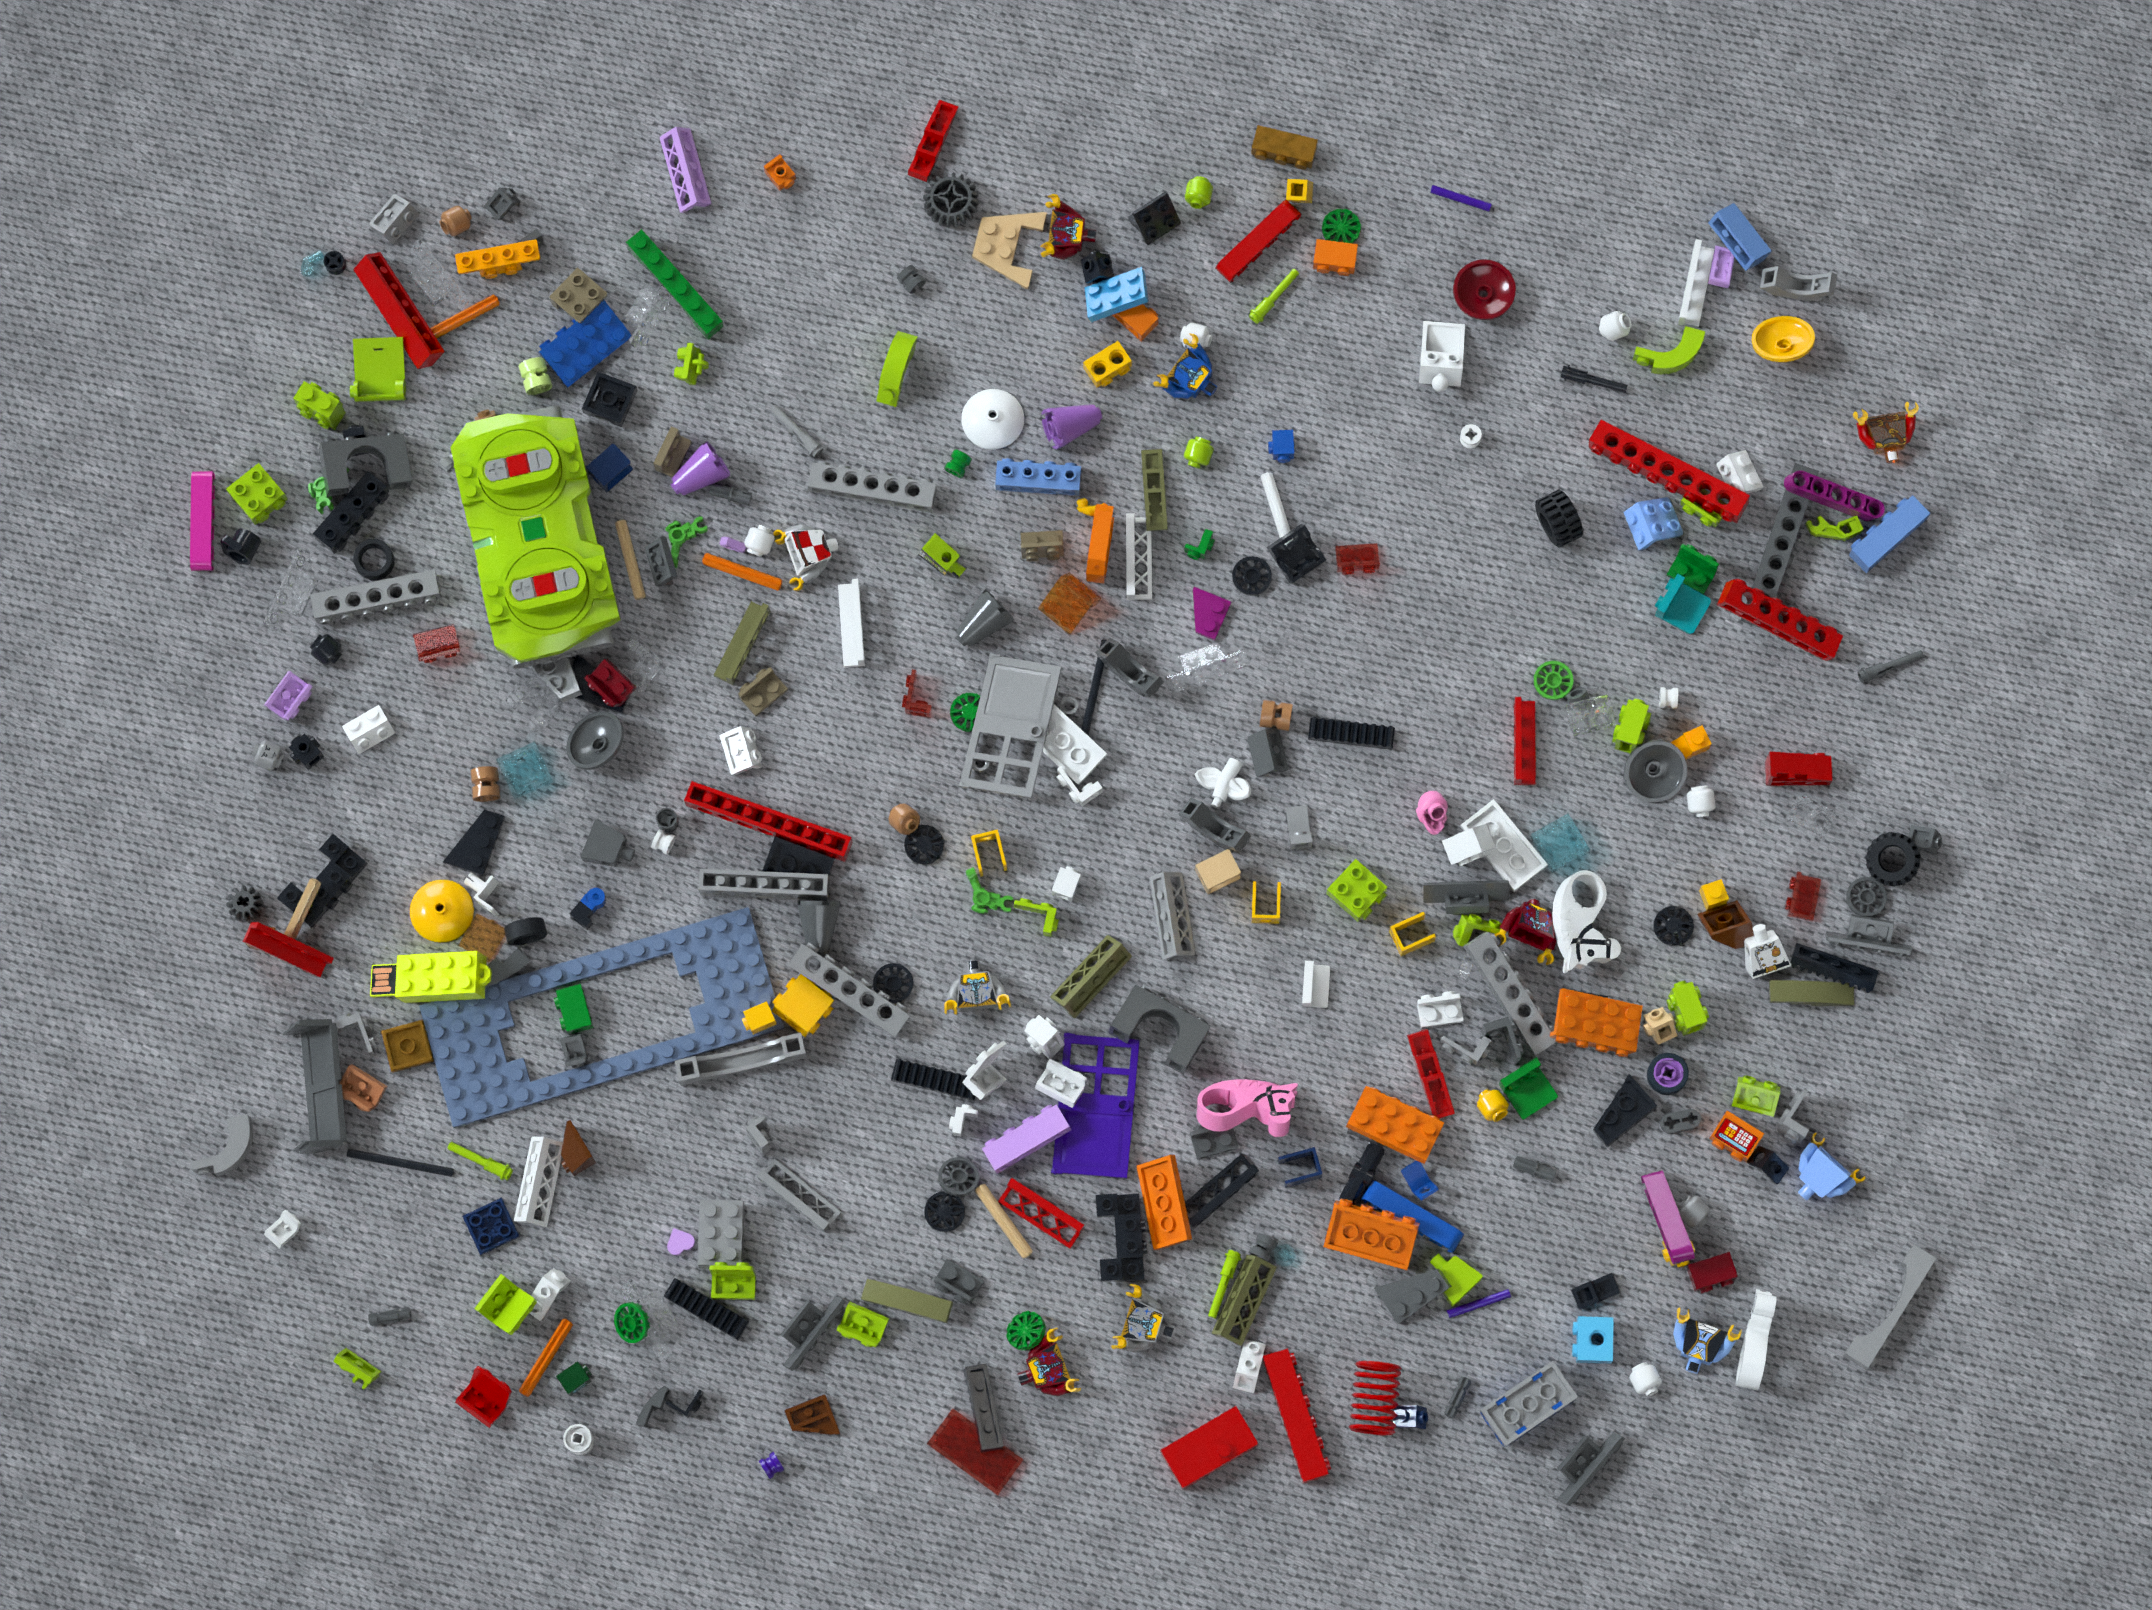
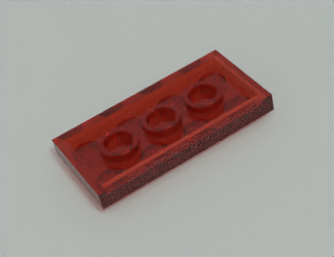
M954 1409L950 1411L927 1443L928 1446L997 1496L1024 1461L1005 1446L1002 1450L981 1453L975 1424Z

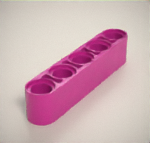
M196 471L191 474V571H212L214 569V566H212V560H214V546H212L214 526H212V520L215 518V506H213V500H215V486H213V479H215L214 471Z

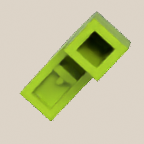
M1685 326L1681 342L1673 350L1656 352L1636 346L1633 360L1637 361L1636 363L1641 366L1653 365L1651 373L1670 374L1682 370L1698 355L1705 331Z
M900 331L894 336L881 372L876 402L894 407L897 406L908 364L914 355L918 336Z

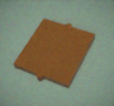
M476 914L458 946L467 951H478L487 957V962H490L505 936V930L496 924L493 919L488 920Z

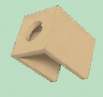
M1229 849L1195 865V871L1207 895L1240 879L1241 871Z

